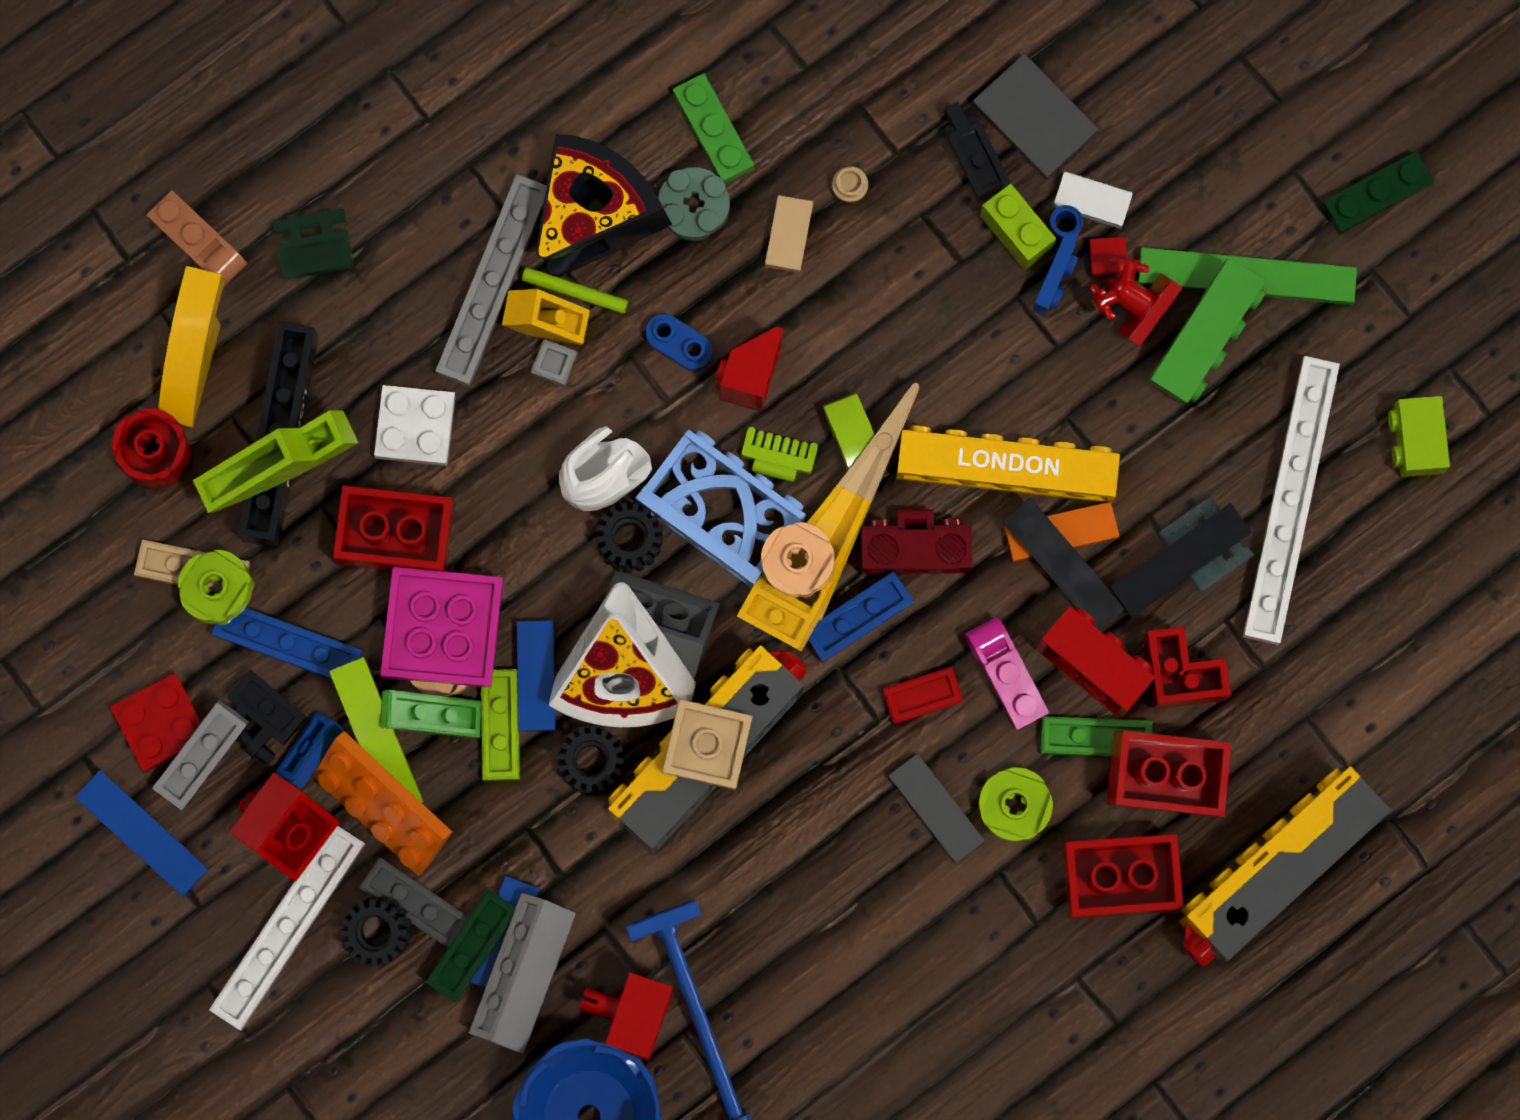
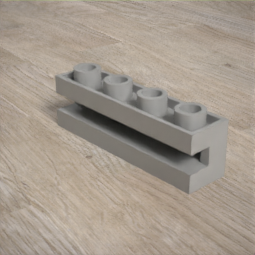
M521 893L469 1034L519 1053H524L576 913L547 900Z

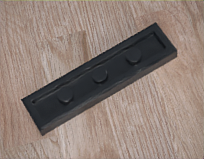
M1031 497L1002 520L1003 524L1076 609L1082 608L1095 619L1096 622L1093 625L1098 630L1105 627L1125 609Z
M1229 503L1110 588L1129 615L1133 617L1248 537L1252 532L1234 506Z

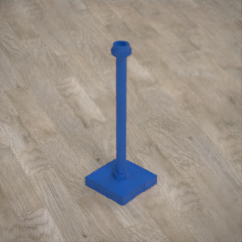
M692 899L626 924L625 927L631 941L652 933H656L658 939L662 938L729 1120L752 1119L750 1113L743 1114L676 935V932L679 931L677 924L702 915L697 901Z

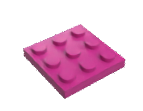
M393 567L381 678L492 688L503 577Z

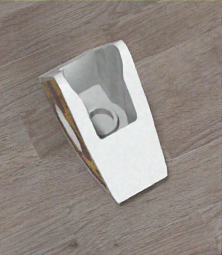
M617 583L601 604L556 675L548 706L581 721L602 726L639 727L674 719L679 699L692 702L695 681L630 587L625 583Z

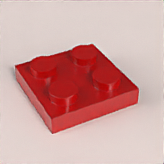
M176 673L110 706L144 773L175 758L202 723Z

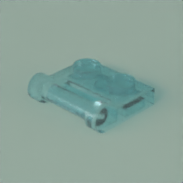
M1212 497L1207 498L1160 531L1159 537L1168 547L1199 524L1196 522L1201 517L1208 519L1218 512L1215 509L1218 505ZM1239 542L1228 550L1232 555L1230 559L1225 561L1220 555L1189 578L1200 593L1251 559L1254 554L1248 546L1244 548Z

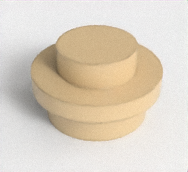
M847 166L838 170L834 175L832 189L840 200L849 203L856 202L865 196L868 189V179L859 168Z

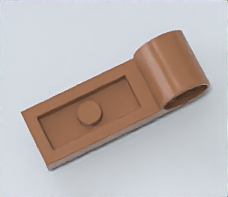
M172 190L146 214L149 220L196 263L200 269L222 274L225 280L224 286L247 265L242 256Z

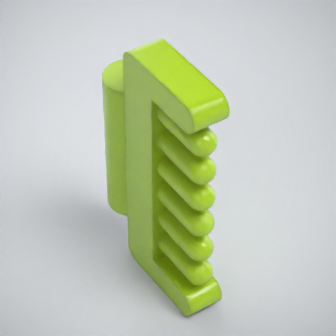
M754 427L748 428L741 456L744 459L754 461L752 472L790 482L795 481L797 472L807 475L812 473L818 450L817 443L810 444L806 459L805 456L808 448L806 441L801 443L799 454L796 456L799 440L794 439L790 453L787 454L791 442L789 437L784 438L781 451L779 452L782 440L781 435L775 436L772 450H770L773 434L770 432L766 434L762 448L764 432L762 430L757 432L755 443L752 445L756 430Z

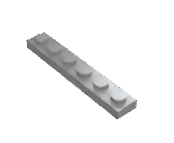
M516 174L435 372L437 375L468 387L471 386L507 298L508 291L511 288L543 210L547 185Z

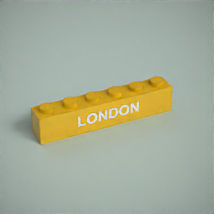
M910 426L909 430H902L896 479L1113 503L1116 497L1120 454L1111 453L1112 449L1104 446H1091L1089 451L1075 449L1076 445L1069 442H1054V446L1039 445V440L1033 438H1018L1017 442L1003 441V436L997 434H982L981 438L967 437V432L961 430H946L945 434L931 433V428Z

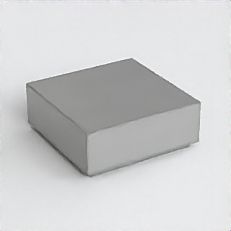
M543 339L531 370V375L565 387L578 351Z

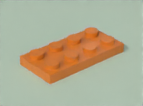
M345 731L335 738L312 775L323 790L334 796L351 816L357 818L366 826L379 842L384 843L399 857L403 865L413 870L418 876L430 866L452 834V831Z

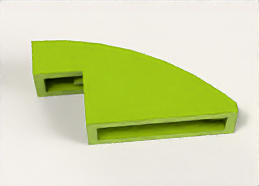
M329 410L301 428L276 429L197 477L193 482L207 512L213 513L280 485L339 455L359 442L344 411Z
M360 658L330 670L329 672L358 744L423 803L424 801L396 731L394 729L381 728L382 698L365 658Z

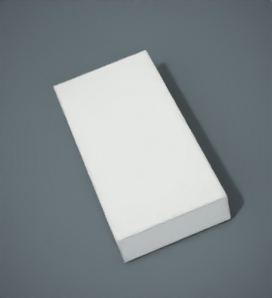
M1064 171L1053 208L1071 205L1077 208L1084 218L1122 229L1133 193Z

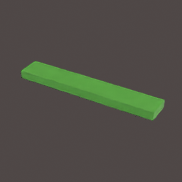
M1143 247L1140 250L1141 264L1148 265L1150 269L1149 273L1139 272L1138 283L1142 286H1151L1159 274L1162 273L1183 287V290L1205 291L1223 262L1230 257L1266 280L1261 288L1266 292L1264 297L1353 305L1355 302L1357 267Z

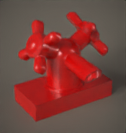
M1112 257L1109 259L1108 264L1117 266L1116 270L1121 271L1120 278L1112 275L1106 278L1105 284L1110 289L1107 292L1103 288L1099 289L1096 283L1091 284L1089 290L1094 295V304L1099 314H1105L1108 320L1115 319V315L1109 307L1113 304L1119 303L1130 312V315L1118 332L1140 346L1183 287L1160 273L1147 290L1136 282L1134 278L1136 271L1149 273L1148 265L1141 264V261L1138 259H1118Z

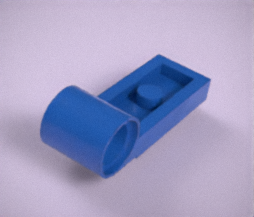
M1071 205L1057 207L1051 214L1047 227L1056 238L1055 243L1060 246L1032 310L1045 317L1049 307L1057 309L1065 290L1059 287L1063 275L1071 276L1079 258L1072 254L1083 224V218L1080 211ZM1061 218L1069 219L1074 224V230L1063 232L1057 228L1055 222Z

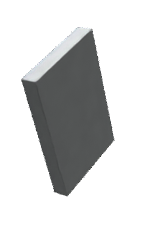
M1025 54L972 102V105L1046 180L1099 131L1079 108Z

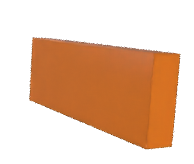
M1111 502L1047 516L1074 549L1119 539L1120 537ZM1005 526L1004 530L1012 563L1031 559L1032 556Z

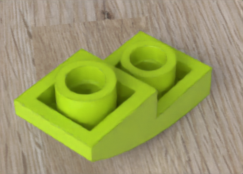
M857 393L822 406L833 438L838 443L847 471L875 436Z

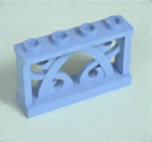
M688 429L647 485L637 495L636 503L642 509L646 506L651 510V514L653 516L656 515L662 524L752 588L764 574L762 559L756 567L749 563L755 539L765 542L770 535L756 531L757 524L766 527L774 523V521H768L764 517V513L768 509L777 510L782 514L784 518L783 528L788 525L804 522L806 514L801 511L803 505L788 494L784 498L772 490L774 484L763 475L756 473L753 476L743 469L744 462L731 452H727L725 455L713 447L716 444L715 441L702 431L698 430L695 434ZM688 454H700L706 460L707 465L704 469L698 470L692 462L691 474L694 480L688 481L681 471V461ZM716 465L729 475H714ZM673 470L676 479L681 485L672 489L663 497H658L655 495V492ZM712 489H735L741 501L744 525L732 522L722 523L706 532L702 529L706 515L705 504L699 492ZM751 491L764 500L755 505ZM688 496L694 499L698 507L697 513L693 516H687L682 511L685 505L692 506L691 502L686 499ZM726 531H736L743 534V540L739 536L733 535L735 542L732 545H727L723 542L722 535Z

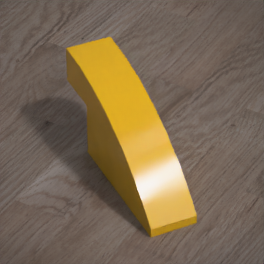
M190 266L185 268L174 312L163 369L158 409L172 415L181 426L193 428L221 327L216 313L225 280L222 274Z

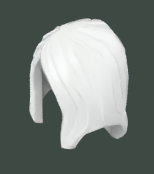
M607 426L595 430L567 455L562 464V468L559 471L562 497L568 504L580 511L600 510L614 504L641 484L652 471V462L645 449L637 442L627 438L600 442L613 431Z

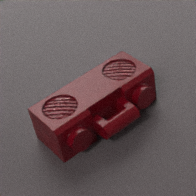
M897 509V526H890L889 520L868 521V526H861L860 530L861 575H889L893 571L895 574H970L972 570L971 525H963V520L944 519L941 520V525L934 526V509ZM905 524H926V529L905 530Z

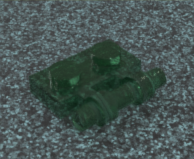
M327 207L318 209L319 213L298 216L297 213L286 215L287 219L273 221L275 235L285 233L290 235L289 241L276 243L284 281L355 268L348 230L334 232L333 229L334 224L347 222L344 208L330 211V208ZM322 228V235L302 238V230Z

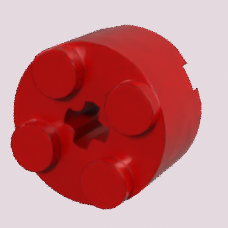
M156 408L141 409L121 420L113 434L112 449L116 462L126 476L140 486L147 488L172 486L184 474L191 458L189 438L179 422L163 410ZM154 442H156L159 449L157 451H152L151 454L148 455V453L145 451V447H152L154 445Z

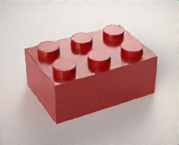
M342 486L333 553L334 561L337 565L388 571H392L393 567L446 572L455 507L453 499L451 497Z
M1069 606L1041 639L1036 651L1121 720L1156 678L1150 673L1153 668L1140 656L1135 655L1132 658L1122 649L1124 646L1123 642L1109 631L1103 634L1093 625L1096 622L1095 619L1085 610L1078 608L1075 611Z
M1124 730L1115 731L1113 733L1106 805L1208 817H1225L1232 743Z
M1177 834L1066 842L1062 846L1068 920L1172 913L1184 909Z

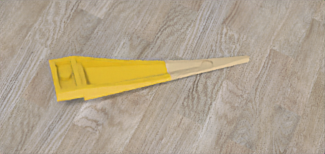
M917 382L911 385L858 459L807 522L816 526L827 535L835 552V568L829 582L810 597H792L784 595L773 588L764 573L752 587L737 617L802 652L818 621H822L919 391V384ZM800 551L798 555L793 553L789 555V559L792 561V568L797 569L799 566H806L808 562L805 560L806 553L804 551Z

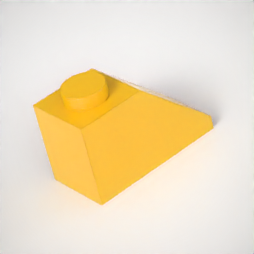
M539 289L509 290L502 326L528 336L583 345L590 310Z

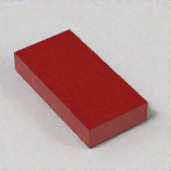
M952 667L882 689L893 725L963 703L964 701Z

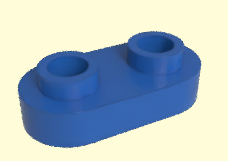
M668 314L657 315L647 324L646 339L655 351L691 372L701 371L710 364L712 360V345L710 341L691 327ZM662 326H666L671 330V333L667 337H661L657 334V330ZM691 346H698L701 349V353L693 357L688 354L687 350Z

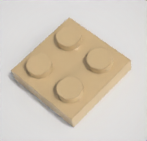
M679 699L663 774L736 790L753 716Z

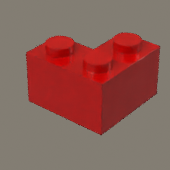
M1185 627L1147 631L1143 637L1146 662L1153 668L1150 673L1156 677L1150 684L1153 709L1226 701L1231 696L1226 659L1189 663Z

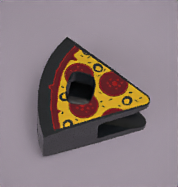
M555 135L536 251L540 259L548 261V271L551 275L556 277L566 275L672 225L663 205L647 180L620 154L589 139L573 135Z

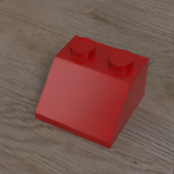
M776 326L731 350L728 361L721 359L715 379L717 381L715 388L720 389V400L762 412L782 347L783 328Z

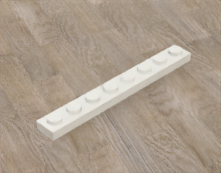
M1304 356L1302 359L1243 633L1244 638L1275 645L1281 643L1340 366L1339 363Z

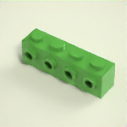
M1227 258L1147 382L1183 405L1187 404L1190 399L1196 402L1207 386L1203 378L1209 369L1216 371L1224 360L1227 353L1222 349L1228 339L1231 338L1235 341L1246 325V322L1242 320L1244 314L1249 307L1255 310L1265 296L1266 292L1261 288L1266 280L1234 259Z

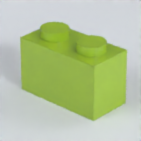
M1009 184L983 204L980 217L1024 270L1028 269L1053 249L1056 238L1012 184Z
M1442 396L1398 399L1393 406V410H1389L1388 422L1390 431L1396 432L1397 446L1392 448V459L1394 467H1399L1400 477L1444 474L1450 468Z

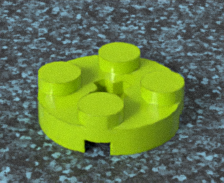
M214 550L215 552H208L204 555L202 553L195 555L185 564L178 578L182 606L190 615L201 622L226 625L240 615L247 607L254 588L253 578L250 576L246 565L237 556L228 551ZM220 578L223 579L221 584L223 587L222 591L219 594L215 593L213 596H210L211 590L207 586L210 581L217 582Z
M1013 767L1000 771L988 779L981 790L978 808L981 822L991 834L1004 841L1020 842L1032 839L1046 827L1052 815L1053 800L1045 782L1038 774L1025 768ZM1015 795H1019L1022 797L1021 803L1026 805L1025 811H1018L1016 815L1009 813L1010 807L1005 805L1006 799L1012 800Z

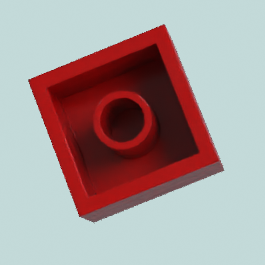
M273 772L258 793L251 791L244 795L252 801L250 804L241 799L239 806L243 814L229 833L296 882L339 825L340 821L299 789Z
M629 973L623 994L619 995L618 998L586 987L583 996L598 1003L594 1004L582 1000L579 1010L611 1020L610 1024L612 1026L605 1043L606 1045L618 1048L633 1057L649 1062L673 994V987Z

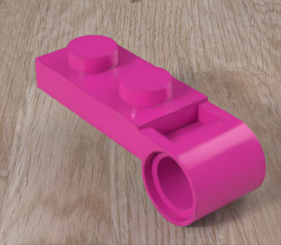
M998 617L964 634L972 653L978 662L981 663L1014 729L1019 730L1049 713L1007 630Z

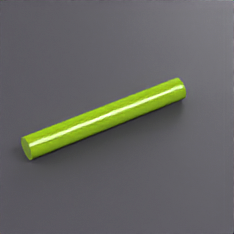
M528 267L525 268L522 275V281L625 314L629 300Z

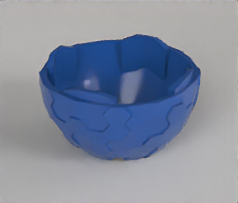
M590 1039L564 1042L546 1051L547 1054L533 1065L525 1075L518 1093L514 1096L512 1107L513 1120H579L578 1114L580 1110L587 1105L595 1106L599 1110L600 1120H662L658 1089L651 1073L639 1058H634L614 1046L591 1041Z

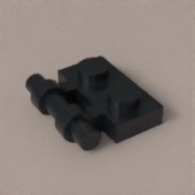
M252 670L244 676L227 696L237 706L234 710L244 718L249 716L262 727L256 736L244 728L236 740L245 747L244 752L252 759L257 757L265 765H268L276 756L266 746L267 742L273 737L284 746L308 719Z

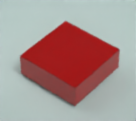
M1126 237L1089 239L1091 277L1120 275L1121 271L1116 270L1117 266H1112L1108 263L1112 257L1118 259L1127 258Z

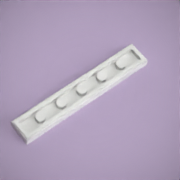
M339 826L336 827L299 879L293 883L209 1009L211 1012L242 1031L363 849L364 842Z

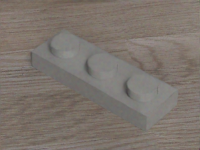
M218 700L152 789L180 810H183L249 721L221 700Z

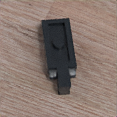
M958 101L945 107L944 114L950 125L944 130L947 136L946 139L977 201L979 202L1002 191L1011 183L980 120L977 121L974 115L966 118Z

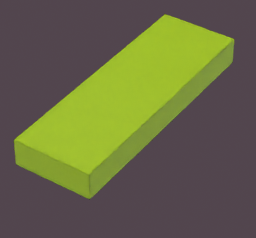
M518 669L494 670L492 688L481 687L483 781L520 780Z

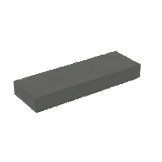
M918 753L888 775L891 782L955 864L985 842Z
M379 857L359 887L371 897L376 896V898L386 896L389 901H398V907L400 909L405 908L408 912L405 914L407 920L411 919L414 926L447 948H449L469 918L381 857Z

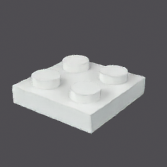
M383 385L374 452L375 459L447 466L456 397L455 392Z

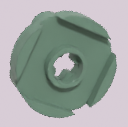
M698 167L676 170L670 174L660 189L658 198L672 222V225L668 228L679 238L691 241L703 240L720 229L728 218L730 198L723 179L709 170ZM692 195L699 196V201L704 202V206L697 207L694 213L689 212V206L683 204L685 199H690Z

